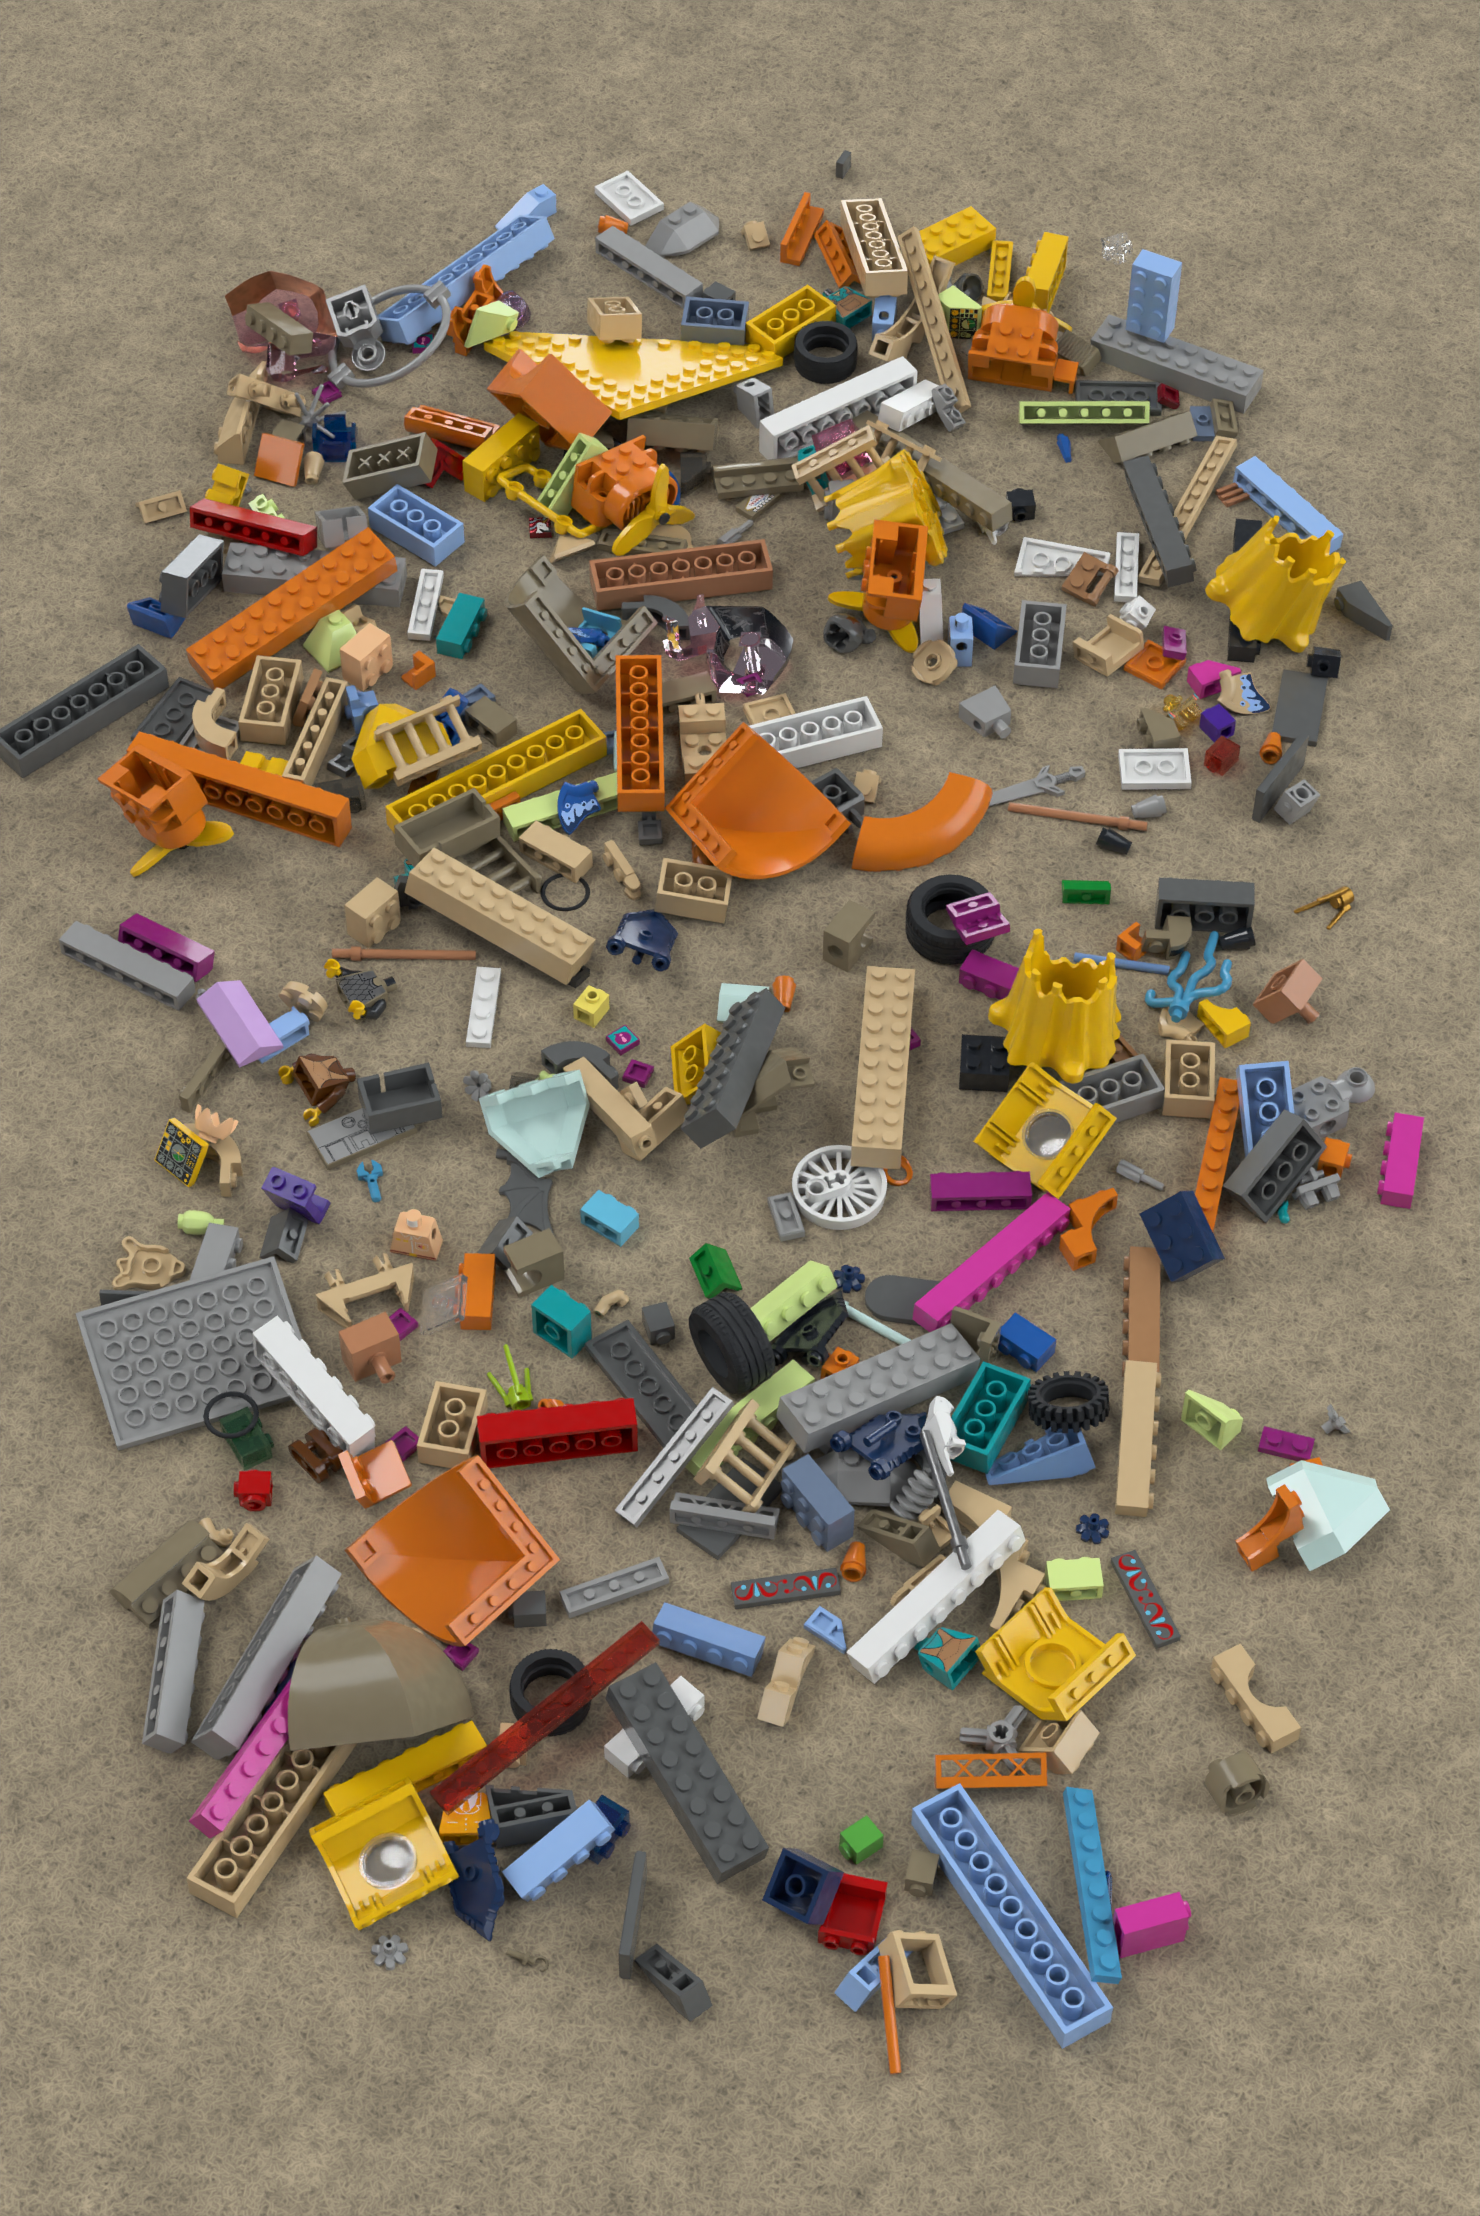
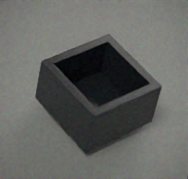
M962 1034L959 1090L1008 1092L1010 1064L1007 1062L1008 1051L1003 1045L1006 1037Z

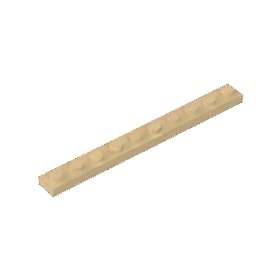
M913 226L897 236L908 270L940 384L946 383L953 390L954 395L958 399L953 406L962 413L971 408L970 400L918 228Z
M1221 436L1215 437L1178 503L1173 517L1178 518L1179 531H1183L1185 539L1236 449L1237 439ZM1152 550L1138 575L1139 583L1160 587L1164 576L1154 550Z

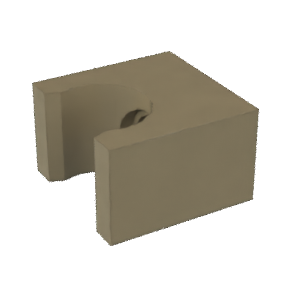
M849 900L824 929L823 960L849 972L873 942V937L864 932L873 921L875 912Z
M550 1228L503 1247L504 1253L512 1265L511 1268L505 1271V1275L519 1298L565 1279L563 1250Z

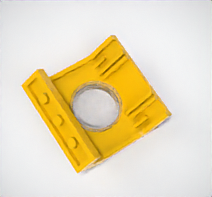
M1030 1062L973 1142L1012 1171H1030L1031 1184L1059 1199L1117 1118L1100 1104H1091L1062 1085L1036 1063Z
M409 1776L309 1829L310 1836L315 1845H317L347 1906L350 1918L358 1931L459 1877Z

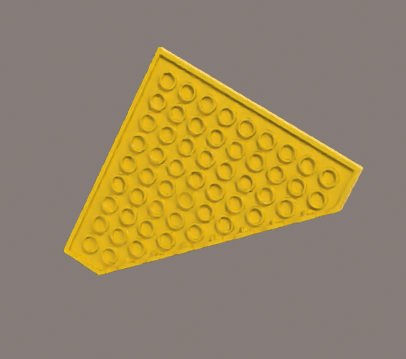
M512 331L508 335L498 336L484 342L485 351L506 362L512 358L518 349H522L537 365L548 354H553L612 411L611 416L619 420L783 366L782 357L776 355L773 351L761 349L758 344L730 345L727 342L716 344L699 341L688 342L645 338L635 339L634 342L614 340L613 343H604L597 336Z

